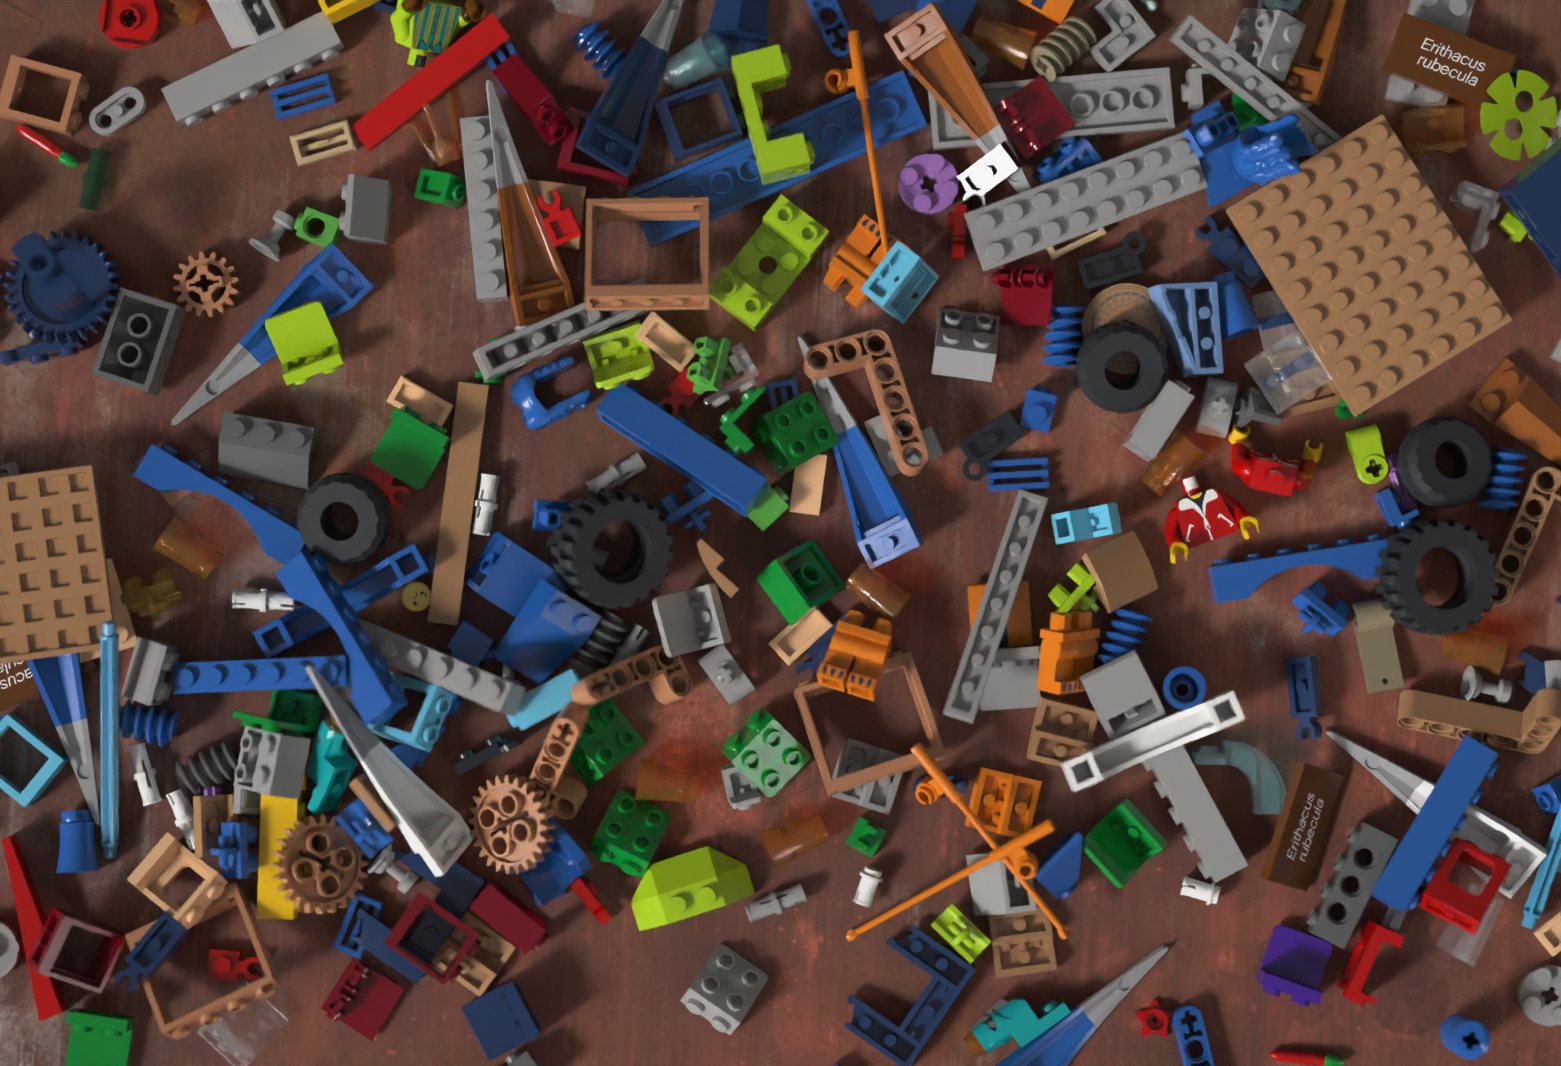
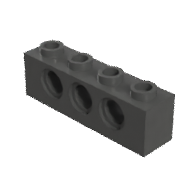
M1363 822L1351 828L1346 839L1349 845L1345 853L1340 852L1333 865V869L1336 871L1331 881L1326 880L1319 893L1322 899L1317 908L1313 907L1306 919V924H1308L1307 931L1342 949L1345 948L1371 896L1370 894L1398 842V839ZM1366 848L1370 853V858L1367 863L1360 865L1356 860V854L1360 849ZM1353 875L1356 879V887L1350 892H1345L1342 886L1343 880L1347 876ZM1334 903H1340L1343 908L1342 915L1337 919H1331L1329 916V908Z

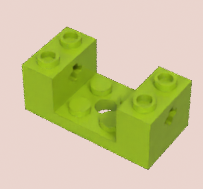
M778 44L732 56V73L762 184L767 185L809 174L810 165L814 163L813 158H815L811 140L805 141L802 132L771 141L767 120L761 121L760 115H763V103L760 93L786 87V79L791 76V66L787 52L781 53Z
M782 194L762 218L763 223L728 268L724 266L710 284V298L754 332L829 238V231ZM767 257L774 259L777 264L776 270L771 274L763 273L759 269V263L762 259Z

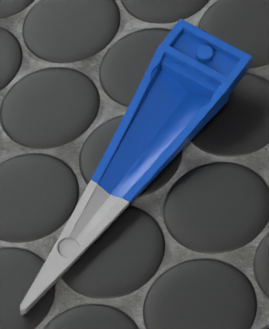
M330 242L310 262L307 261L171 421L172 426L183 421L217 395L277 355L265 328V320L267 318L311 301L319 300L325 309L329 321L352 308L374 286Z
M801 335L798 336V342L805 359L806 353L811 347L805 337ZM818 358L810 359L812 365L822 367ZM830 378L811 379L820 408L838 437V443L832 448L845 491L856 541L871 570L924 544V541L912 519L913 513Z
M79 653L26 660L68 755L95 824L100 826L101 813Z
M1163 944L1072 1009L1070 1014L1022 1048H1018L995 1066H1067L1118 1003L1168 951V946Z

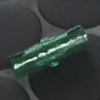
M91 148L87 172L82 176L84 185L77 207L97 212L101 188L106 184L104 175L110 152Z

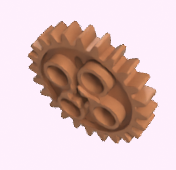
M505 774L495 776V779L486 780L487 785L478 788L481 795L473 796L477 806L469 807V810L475 814L474 818L468 820V823L475 826V829L470 831V835L477 836L473 847L481 846L482 850L479 857L488 856L487 865H496V871L498 872L505 870L506 874H517L536 868L537 862L545 860L542 853L550 852L546 842L554 841V837L548 833L550 829L555 828V825L548 821V818L552 817L554 812L546 811L550 801L541 800L544 791H534L536 782H527L526 776L517 777V774ZM529 812L526 818L516 821V818L524 817ZM503 827H506V828H507V830L498 831V832L494 835V832H495L496 830H498V829H500V828H503Z
M324 814L316 815L315 819L313 816H305L304 823L301 820L294 821L295 830L292 828L284 830L288 838L277 839L282 849L272 852L275 856L279 857L278 862L271 863L272 867L279 868V873L272 876V878L282 880L277 890H287L288 892L284 900L292 901L295 899L293 907L298 909L304 906L305 913H313L314 910L316 914H325L326 910L328 913H334L337 909L336 905L339 908H346V899H356L353 889H363V886L358 882L359 878H367L368 876L361 871V867L369 865V862L361 860V856L365 855L362 849L359 850L356 842L338 822L336 823L335 816H328L326 819ZM314 836H316L319 841V846L316 851L311 846V841ZM301 849V851L309 858L301 856L299 854V850ZM339 851L343 855V862L340 866L336 861V855ZM312 859H320V862L318 863ZM300 862L305 870L302 877H299L297 873V867ZM321 865H322L323 867H325V868H328V869H322V870H320ZM332 871L340 873L342 875L341 879ZM324 878L329 882V889L326 893L322 889Z

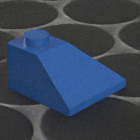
M1073 829L1039 861L1038 873L1035 876L1055 899H1058L1060 896L1065 899L1077 888L1075 882L1079 879L1082 836Z

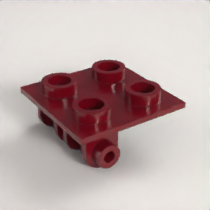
M1041 75L1013 95L1005 97L999 102L1000 104L994 107L1004 130L1025 159L1075 125Z
M1003 264V269H998L997 272L992 274L993 283L1002 287L999 314L1000 325H1051L1055 277L1054 264Z
M353 957L321 1009L327 1012V1016L332 1020L343 1022L372 1041L405 989Z

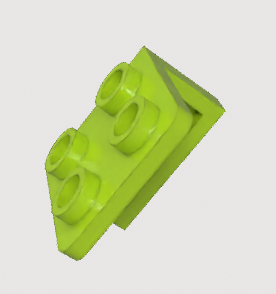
M319 300L311 301L265 320V328L282 364V376L286 385L293 383L296 385L303 384L316 374L322 372L324 374L332 373L339 369L340 365L344 364L342 348L325 309Z
M640 320L582 340L597 388L603 387L607 390L619 386L621 381L633 378V380L643 379L649 376L650 372L655 369L649 347L634 336L641 326Z

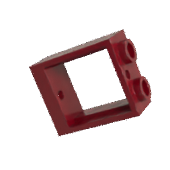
M516 53L512 54L491 71L514 104L550 146H553L575 128L551 93Z
M570 108L568 119L575 128L563 138L557 163L558 171L629 187L630 181H636L639 162H636L630 176L627 177L616 172L573 163L576 152L575 145L579 139L582 121L587 122L586 119L590 112Z
M495 879L487 885L469 907L525 955L531 949L536 953L549 938L546 930L550 926Z
M419 892L383 943L445 985L448 980L454 983L463 970V967L459 965L465 955L471 958L482 942L477 940L480 933ZM425 906L469 935L443 974L399 944Z
M53 906L27 963L38 973L101 994L104 986L112 978V970L117 959L124 953L126 938L117 928ZM72 925L105 936L88 974L54 963Z

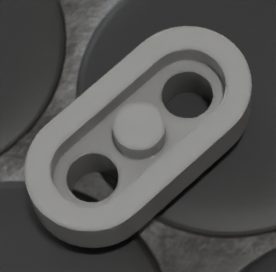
M134 87L120 89L91 111L89 117L90 126L102 136L116 134L143 114L146 109L145 96ZM135 99V107L128 109L127 101ZM110 116L112 119L111 124L103 126V118Z

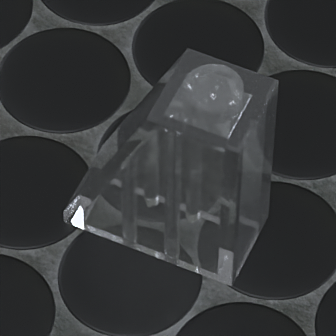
M1484 882L1482 886L1472 883L1468 892L1473 895H1480L1487 883ZM1498 891L1486 912L1475 936L1448 923L1435 946L1459 961L1474 967L1505 903L1504 900L1497 897L1500 891Z

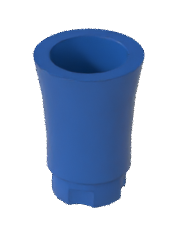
M1234 271L1220 274L1207 281L1217 282L1222 341L1240 337L1262 326Z
M1185 666L1170 671L1164 680L1162 688V698L1165 704L1175 710L1191 709L1199 705L1206 694V683L1203 676L1197 670ZM1182 687L1185 690L1184 696L1178 695L1176 688Z
M74 810L61 812L62 824H60L59 859L56 873L99 872L94 839V822H91V811Z

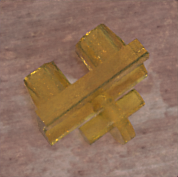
M165 568L152 573L154 582L152 586L144 588L143 580L140 577L124 581L125 594L120 595L122 604L126 605L130 614L138 611L140 617L151 615L153 621L158 622L162 620L161 611L170 609V601L183 598L181 589Z

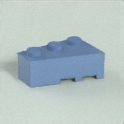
M1217 282L1159 284L1147 288L1182 378L1213 376L1224 373Z

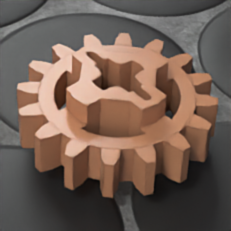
M203 251L199 252L198 260L191 255L188 256L190 264L186 266L180 263L179 267L183 273L182 275L175 274L173 277L180 281V285L174 286L173 290L182 294L176 300L180 304L187 302L185 310L189 313L196 308V316L202 317L204 311L207 312L210 318H214L215 310L225 314L224 305L227 303L234 306L235 303L230 298L232 295L240 294L234 288V285L241 281L239 278L232 277L237 269L234 266L226 268L229 260L225 257L218 262V254L212 252L209 258H207ZM211 265L218 267L224 276L213 275ZM197 269V273L192 280H188L191 273ZM206 278L214 282L213 285L208 286V291L199 287L205 284ZM221 290H225L223 296L217 301L216 297ZM189 294H199L203 304L196 303Z

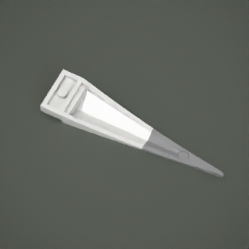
M305 667L414 853H420L435 877L444 875L475 838V836L470 835L471 830L461 815L420 780L372 733L332 689L315 667Z
M1327 728L1326 733L1331 739L1354 757L1418 815L1436 784L1348 737ZM1468 803L1463 814L1468 816L1459 832L1454 829L1452 830L1448 840L1453 842L1455 837L1469 840L1475 843L1478 848L1489 854L1499 855L1507 863L1511 864L1508 878L1499 889V892L1511 899L1545 858L1547 849L1521 833L1522 830ZM1470 866L1484 882L1488 883L1491 876Z

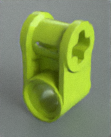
M1371 424L1346 431L1347 446L1353 458L1359 479L1369 485L1384 479L1388 472V464L1377 425ZM1370 462L1373 467L1378 466L1379 471L1375 473V477L1372 473L1366 472Z

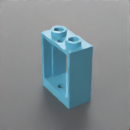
M897 241L860 290L881 309L904 324L940 276L921 257ZM914 293H918V297L916 299L912 298V295Z
M572 668L525 693L516 716L506 714L513 728L519 726L521 731L561 711L566 703L573 701L571 688L576 682L582 680L576 668Z
M390 672L394 680L400 683L403 690L406 687L427 693L411 733L389 727L392 717L383 724L366 726L374 735L430 752L438 738L439 730L450 709L454 695L438 685Z
M14 713L6 714L5 717L0 715V739L11 727L49 758L23 791L0 774V788L24 808L31 807L66 765L69 758Z

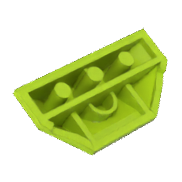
M705 846L649 864L630 903L639 931H643L726 906L755 894L746 864L714 848Z

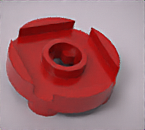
M105 0L99 12L100 27L107 38L110 39L109 41L118 47L140 49L143 46H148L154 42L161 26L159 4L156 0ZM130 10H133L134 15L137 16V21L131 27H128V22L123 21L124 15H129Z

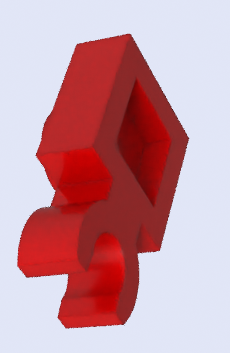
M557 189L552 191L555 197L553 204H547L542 195L537 198L540 208L549 214V216L542 219V222L554 247L583 234L571 207L561 208L562 197Z
M955 204L953 212H948L947 230H952L951 259H963L966 220L963 213L967 212V205Z
M688 366L667 387V390L673 395L670 398H663L659 401L663 406L669 404L673 407L671 416L674 418L678 416L679 407L682 404L690 409L703 395H698L692 391L694 383L686 377Z
M369 461L361 476H366L379 486L384 495L389 497L390 503L398 509H402L404 506L396 501L397 493L404 492L408 495L412 493L405 486L392 485L396 477L372 464L371 461Z
M581 876L570 885L602 926L612 919V915L597 897L600 891L590 878L584 880Z
M210 948L207 979L238 982L239 974H243L250 980L259 979L261 974L252 973L249 969L252 962L260 963L258 956H251L246 960H242V951Z

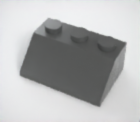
M120 287L92 374L158 396L186 310L175 304Z
M224 412L219 437L218 474L309 489L319 430L314 427Z

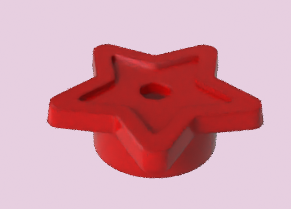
M1156 999L1152 1000L1147 1010L1135 1012V1016L1143 1023L1141 1036L1146 1037L1156 1033L1166 1038L1168 1036L1167 1023L1172 1019L1173 1012L1162 1010ZM1156 1017L1157 1022L1153 1023L1152 1018Z

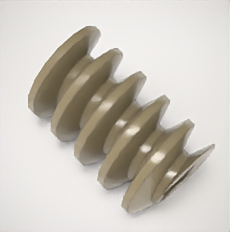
M1073 16L1068 17L1063 24H1060L1055 31H1052L1047 38L1041 40L1039 45L1034 46L1031 50L1030 58L1035 70L1045 80L1049 82L1054 81L1057 77L1056 74H1062L1065 71V67H1070L1073 64V60H1078L1081 57V53H1086L1089 50V46L1096 44L1095 32L1082 19Z

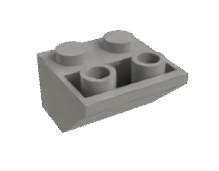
M207 0L232 49L259 43L285 30L287 22L275 0Z
M348 174V182L343 181L342 200H346V211L340 213L339 228L344 231V235L351 242L388 245L392 184L388 180Z
M940 308L931 374L992 382L997 355L999 316Z
M137 637L121 696L149 706L162 705L163 700L167 701L172 689V683L169 682L171 671H173V663H179L180 654L177 653L178 646L146 637Z
M1135 650L1079 677L1110 741L1165 714L1159 697Z
M245 726L241 739L238 765L235 769L234 786L268 796L299 800L311 739L280 732V734L262 731V728Z
M990 852L966 855L967 867L990 855ZM1002 860L998 862L993 861L968 875L974 916L1012 914L1037 910L1034 899ZM1033 878L1028 879L1027 881L1034 888Z

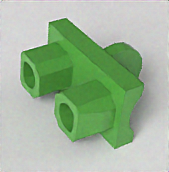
M707 336L695 340L693 350L701 357L699 362L691 364L686 376L694 383L693 392L700 395L705 391H720L724 380L733 379L735 371L727 366L729 361L727 357L731 345L730 340L727 338L714 340Z

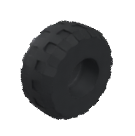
M1114 321L1099 326L1084 339L1077 353L1076 375L1082 391L1092 403L1108 412L1126 414L1139 411L1157 398L1166 383L1168 363L1162 344L1151 331L1134 322ZM1121 351L1135 353L1138 357L1139 366L1136 374L1130 380L1123 383H1115L1105 377V366L1112 355Z
M1440 416L1418 424L1407 433L1398 451L1397 464L1403 485L1415 499L1427 506L1450 508L1473 500L1486 487L1492 472V453L1485 436L1474 424L1460 417ZM1439 446L1446 448L1453 456L1455 470L1451 478L1443 476L1436 467L1435 453Z
M352 472L335 473L318 480L306 491L299 504L297 524L304 544L308 546L312 553L321 555L326 562L332 564H352L370 557L385 542L391 526V508L382 489L372 482L371 479ZM335 502L347 503L356 511L359 524L355 534H345L334 527L331 522L330 512Z

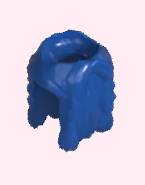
M1287 114L1283 118L1272 120L1263 126H1249L1240 131L1231 149L1232 161L1237 173L1244 180H1250L1261 186H1265L1281 177L1299 173L1302 170L1298 161L1293 160L1300 156H1310L1317 150L1313 142L1307 141L1306 131H1301V126H1297L1300 117L1297 114Z
M572 356L560 357L557 361L541 365L538 368L532 369L529 373L522 374L510 388L513 403L520 407L523 412L522 419L529 430H540L549 424L561 421L569 417L570 414H573L574 411L584 408L590 402L589 396L591 393L589 389L548 409H545L535 397V386L573 369L575 361Z

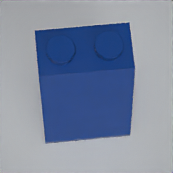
M495 530L465 575L464 581L478 594L514 617L518 616L541 578L565 593L568 588L560 580L561 573L556 572L554 568L497 530Z

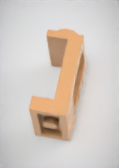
M168 832L127 878L139 891L188 930L193 924L201 920L206 908L213 900L218 899L222 895L224 887L228 884V881L215 869L213 870L201 859L195 858L191 851ZM185 867H190L205 880L186 903L179 907L165 895V890Z

